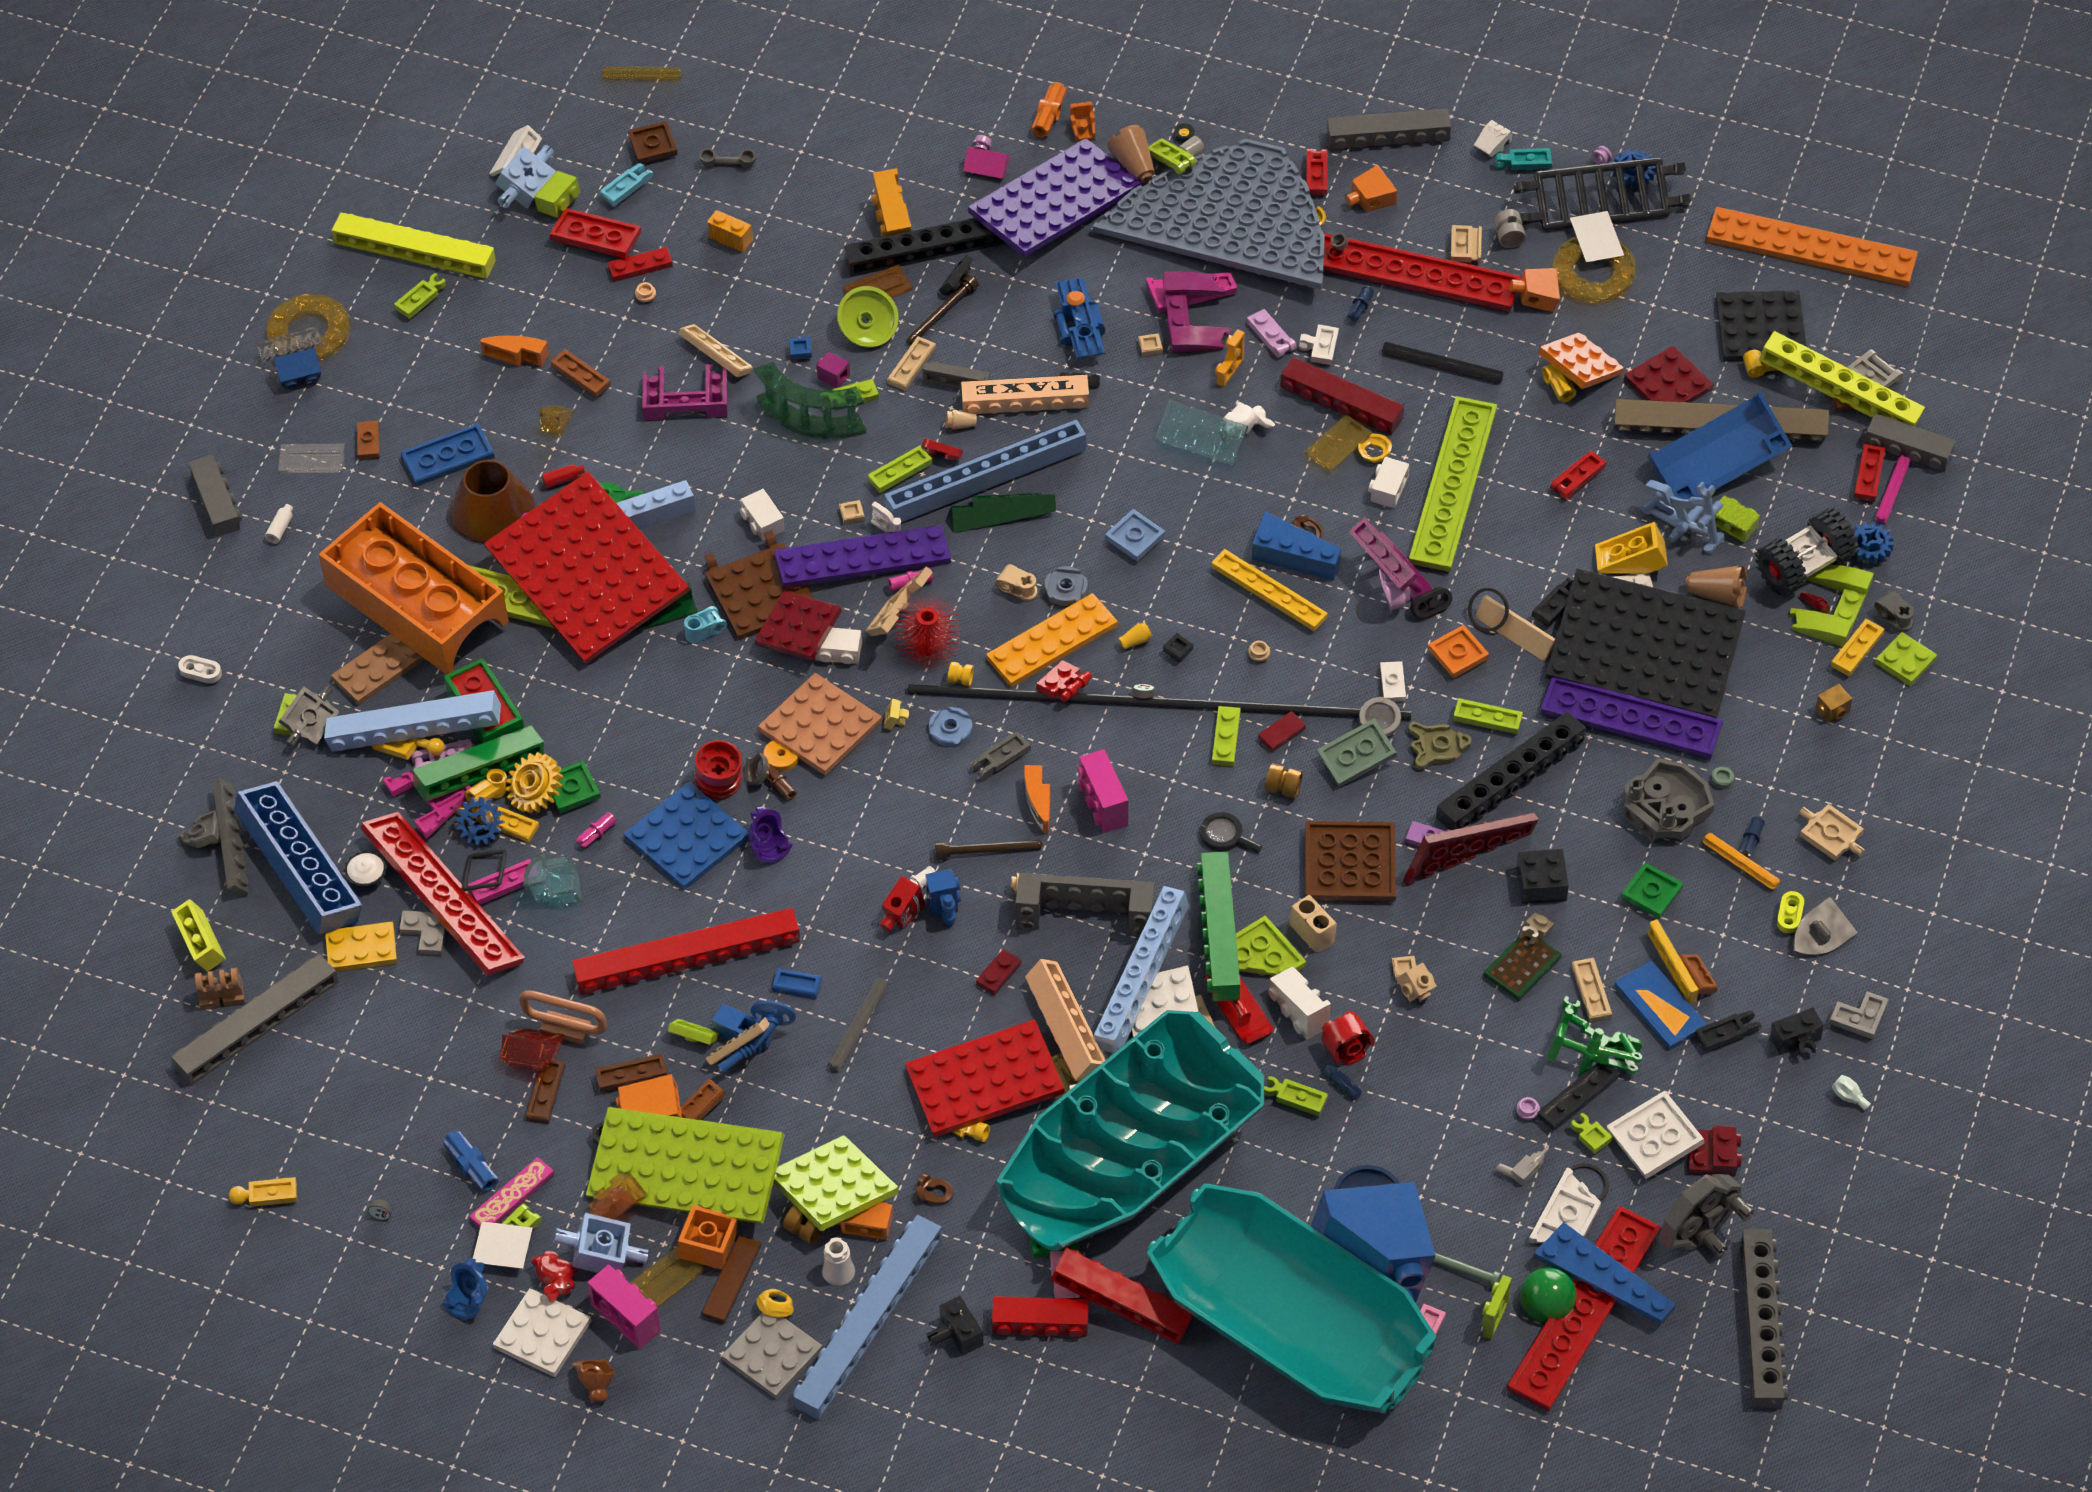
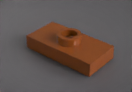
M378 421L357 422L359 460L380 458Z
M1680 955L1681 961L1698 988V994L1716 993L1718 986L1699 955Z
M709 1078L681 1106L682 1117L701 1120L727 1094Z

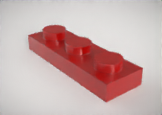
M667 247L629 256L626 259L622 258L607 262L613 282L673 267Z
M1864 444L1854 494L1855 499L1875 502L1885 452L1884 447Z

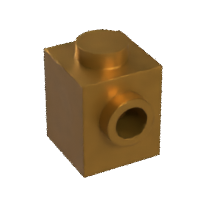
M1837 684L1818 695L1816 710L1821 717H1824L1830 723L1835 719L1843 718L1846 713L1850 712L1853 698L1840 684Z

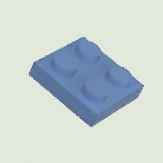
M1132 509L1105 534V540L1138 562L1165 537V530Z

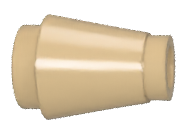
M954 409L946 411V428L956 430L976 427V414Z

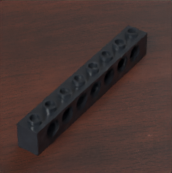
M970 218L844 245V255L850 277L1007 243L977 219Z
M1565 712L1437 805L1436 818L1449 830L1469 826L1476 818L1483 817L1491 807L1498 806L1509 794L1516 793L1524 783L1531 782L1542 770L1546 771L1549 769L1553 762L1564 758L1571 749L1579 747L1585 740L1586 727L1571 713Z

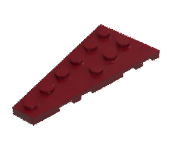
M1535 813L1522 814L1513 818H1503L1489 823L1484 822L1480 825L1447 830L1438 834H1428L1422 839L1403 881L1408 887L1414 884V879L1422 876L1424 879L1432 877L1433 873L1440 868L1448 870L1476 858V853L1486 850L1488 853L1495 850V846L1504 841L1509 844L1532 834L1539 819Z

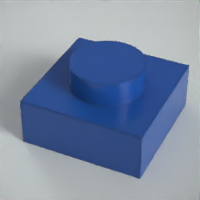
M810 337L789 339L791 360L812 358Z

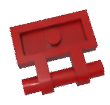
M1062 660L1036 683V690L1052 698L1060 694V699L1065 702L1068 699H1072L1080 688H1084L1089 684L1092 674L1089 671L1080 674L1079 668Z

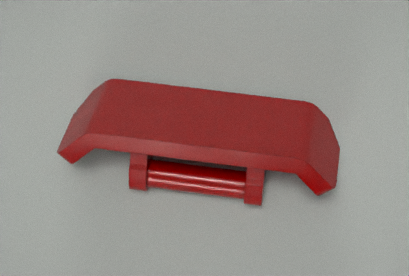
M1208 975V976H1206V977L1204 978L1205 983H1206V986H1207V978H1211L1210 975ZM1241 977L1240 1000L1215 1001L1240 1041L1245 1044L1264 1037L1274 1030Z

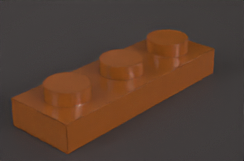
M566 349L551 360V367L596 398L611 386L608 378Z

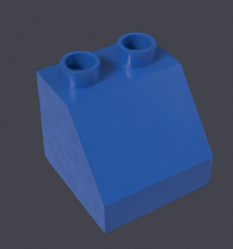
M1415 1182L1323 1191L1311 1227L1405 1288L1416 1303L1436 1254Z

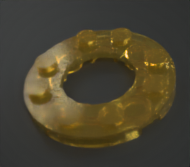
M1576 236L1561 245L1560 250L1554 256L1553 268L1557 271L1558 285L1563 291L1574 298L1596 303L1615 299L1631 287L1636 272L1635 258L1629 248L1619 241L1624 256L1607 258L1614 266L1613 276L1602 283H1589L1588 280L1579 278L1574 271L1575 263L1584 257Z
M302 294L290 298L280 304L268 319V340L273 348L275 343L278 342L277 352L280 351V356L282 354L284 356L287 355V339L292 338L289 354L294 353L293 348L296 343L298 344L297 352L304 351L306 342H303L300 348V341L296 340L295 342L288 332V326L291 324V321L298 319L304 313L307 315L309 313L320 314L328 322L326 333L319 338V346L316 347L318 339L314 340L313 343L318 361L325 360V356L333 352L336 354L340 351L350 335V321L345 308L338 301L319 294ZM284 340L283 351H281L280 341ZM309 341L308 349H310L311 341Z

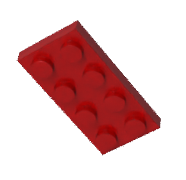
M566 208L549 235L552 241L626 259L641 234V226Z

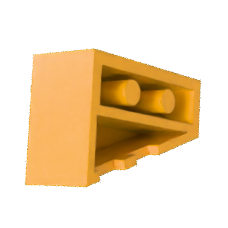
M897 168L874 172V195H871L873 207L878 209L876 210V218L878 222L882 223L880 225L882 237L911 231L906 203L903 202L901 195L903 193L902 187L898 185Z

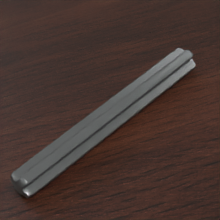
M876 978L829 1061L830 1069L835 1071L841 1069L887 988V981L885 979Z

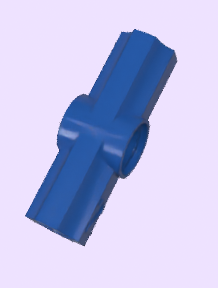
M452 1131L447 1134L443 1140V1145L455 1158V1162L463 1175L469 1176L481 1192H489L494 1189L495 1185L499 1182L498 1177L486 1164L480 1150L476 1146L472 1147L460 1131Z

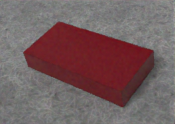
M1291 711L1259 733L1258 739L1274 752L1304 731L1306 724Z

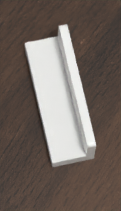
M529 125L515 131L489 174L493 177L501 173L523 146L534 153L542 137Z

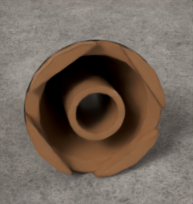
M1130 125L1119 130L1121 134L1116 137L1113 134L1109 138L1107 147L1123 167L1134 176L1135 180L1147 183L1153 178L1155 171L1145 131L1139 125Z
M1739 565L1692 572L1686 578L1685 587L1689 589L1690 594L1740 609L1746 598L1747 587H1744V580H1747V570L1745 566Z

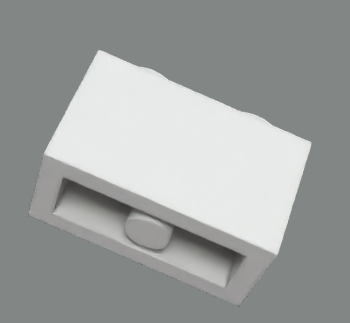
M1385 457L1382 465L1378 464L1376 479L1371 480L1368 492H1371V502L1395 508L1409 476V464Z
M764 489L741 499V516L744 520L749 521L752 532L755 535L758 534L762 541L766 540L764 537L766 532L772 530L774 535L785 531L784 517Z
M832 628L818 651L815 660L858 664L862 646L861 630Z

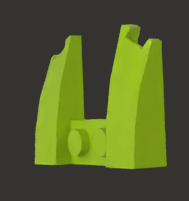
M1829 564L1807 577L1805 580L1841 591L1843 594L1834 615L1791 608L1790 617H1796L1797 624L1792 625V630L1843 647L1848 640L1872 585L1874 573L1857 568Z

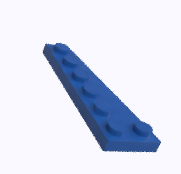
M1565 1222L1534 1252V1258L1552 1268L1567 1272L1572 1275L1573 1279L1579 1282L1582 1280L1593 1286V1289L1597 1292H1604L1612 1296L1614 1301L1628 1306L1631 1310L1659 1325L1675 1310L1676 1304Z

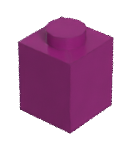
M828 352L817 362L818 379L835 388H839L850 376L849 362L831 352Z

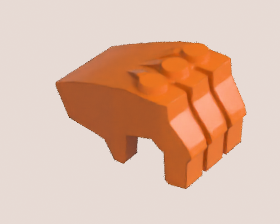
M1092 102L1070 104V122L1076 142L1084 139L1095 140V115Z

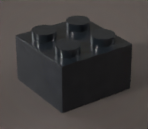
M1563 849L1519 851L1517 873L1522 904L1567 901L1569 884Z

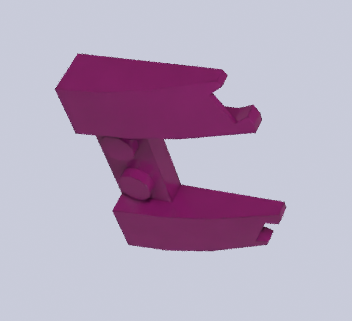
M1164 272L1163 288L1171 353L1224 349L1221 340L1224 335L1229 337L1230 328L1190 326L1187 297L1225 295L1224 287L1219 288L1214 281L1215 275L1197 272Z
M706 364V391L665 393L664 366L657 367L659 375L648 378L646 372L643 373L642 409L644 420L665 419V413L706 411L707 417L728 416L727 369H723V373L720 375L711 372L713 369L712 365Z

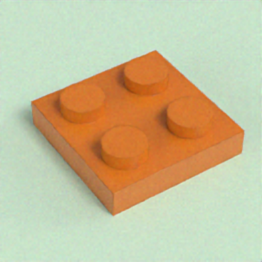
M1465 625L1428 644V650L1452 678L1489 659V653Z

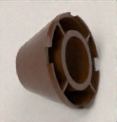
M483 460L474 463L466 470L452 498L450 517L453 526L461 535L464 534L470 537L471 541L485 543L520 519L524 513L533 510L535 502L530 489L504 464L495 460Z

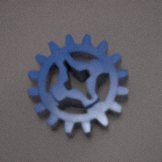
M1627 149L1626 154L1620 152L1619 157L1615 156L1613 163L1652 158V155L1645 156V151L1638 153L1637 149L1634 152ZM1655 166L1643 167L1646 185H1649V180H1654V175H1656ZM1635 168L1623 170L1625 186L1630 184L1631 188H1634V185H1638Z
M1863 522V527L1856 524L1854 535L1858 537L1856 542L1859 544V548H1857L1858 552L1852 557L1857 556L1858 562L1862 559L1865 560V564L1872 561L1875 565L1878 559L1884 562L1885 557H1890L1894 546L1893 536H1889L1890 530L1883 531V525L1881 524L1879 527H1876L1875 522H1872L1871 526Z
M475 797L470 798L471 804L463 802L462 804L465 809L457 810L461 817L455 818V821L460 822L461 825L457 826L456 829L463 830L461 837L468 836V843H472L475 840L476 845H481L483 840L485 844H489L490 838L493 840L497 839L496 832L501 833L503 831L499 824L505 823V821L500 820V816L504 813L497 812L499 804L491 805L493 799H488L485 802L484 797H479L477 802ZM476 806H481L478 812L470 811ZM490 813L493 815L494 822L491 819ZM474 817H482L481 820L485 824L478 825L479 821ZM466 820L469 822L470 829L467 826ZM484 829L490 831L486 835L479 836Z

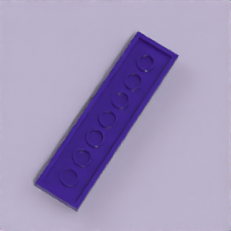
M942 525L774 550V557L783 588L951 563V555Z
M1555 677L1551 679L1540 712L1542 715L1558 718L1568 711L1584 726L1708 759L1712 758L1723 724L1721 719Z

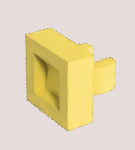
M891 700L885 712L883 728L892 730L895 724L905 725V719L908 720L909 711L900 709L901 701Z

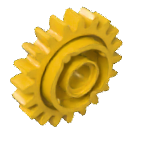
M537 752L535 756L530 753L528 760L522 757L521 765L515 763L516 771L509 772L513 777L506 780V782L511 784V786L505 789L510 793L507 798L512 801L511 804L520 811H526L532 814L533 810L539 813L541 806L547 809V801L554 803L552 796L559 795L556 788L562 787L558 780L562 779L563 775L558 773L561 767L557 766V761L546 754L542 755Z

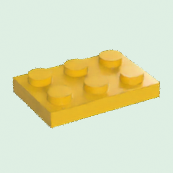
M393 922L340 928L325 932L328 963L336 972L397 964Z

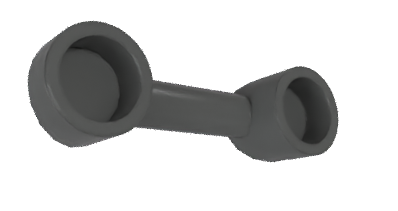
M705 148L699 153L700 162L709 168L715 165H741L743 168H749L756 162V154L751 149L741 151L740 157H716L714 150L710 148Z

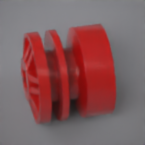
M721 740L710 741L701 746L696 753L695 782L697 788L711 799L729 798L735 794L741 785L742 757L740 751L733 744Z

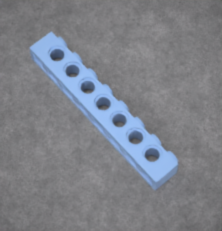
M1163 886L1095 1031L1094 1036L1100 1050L1115 1053L1124 1046L1189 907L1185 891Z

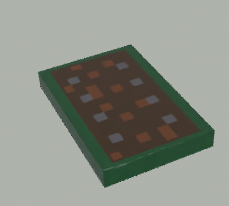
M1529 936L1518 937L1484 971L1483 976L1520 1001L1562 958V953L1538 937L1534 944L1529 943L1531 940Z

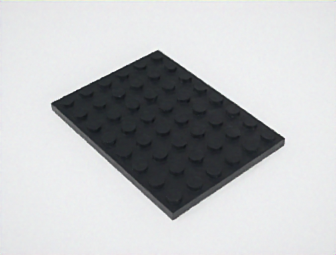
M1577 568L1545 678L1551 680L1552 677L1595 686L1717 718L1746 610Z

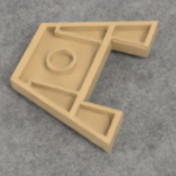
M927 566L885 603L865 631L871 637L888 633L899 618L896 614L899 611L902 612L907 607L906 605H909L910 602L907 601L909 597L924 585L933 572Z

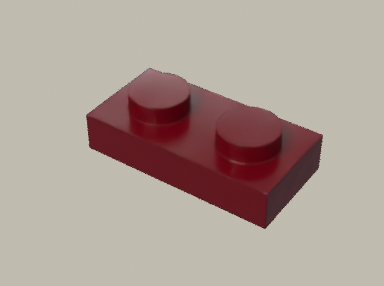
M1002 949L976 979V985L995 996L1021 966V959Z

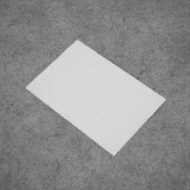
M1608 211L1570 218L1586 262L1624 256Z

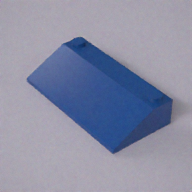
M1760 391L1748 401L1660 450L1650 452L1647 458L1662 483L1671 487L1674 497L1689 500L1691 497H1703L1697 492V487L1701 482L1705 483L1707 489L1713 485L1716 490L1793 446Z

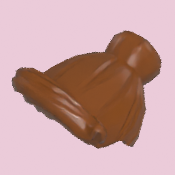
M603 1359L574 1362L572 1366L577 1370V1376L581 1384L589 1391L590 1401L602 1402L608 1397L606 1388L612 1382L614 1376V1368H611L609 1362Z

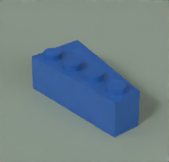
M1265 511L1252 543V560L1334 580L1340 566L1341 548Z

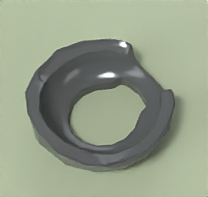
M758 751L755 757L747 758L744 775L748 785L757 786L764 782L769 775L768 759ZM762 760V771L758 775V762Z

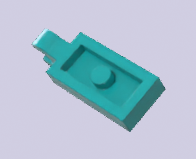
M1550 148L1510 149L1509 154H1496L1497 161H1495V167L1498 170L1505 169L1507 166H1510L1511 170L1552 168Z

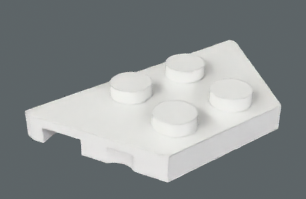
M1566 1168L1530 1235V1243H1544L1563 1222L1584 1237L1600 1209L1601 1202L1588 1191L1583 1182L1580 1183L1573 1176V1171L1570 1168Z

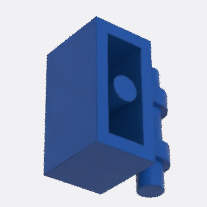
M952 869L925 874L926 897L931 917L942 915L945 925L952 927L956 920L955 912H958V903L961 902L958 876H953Z

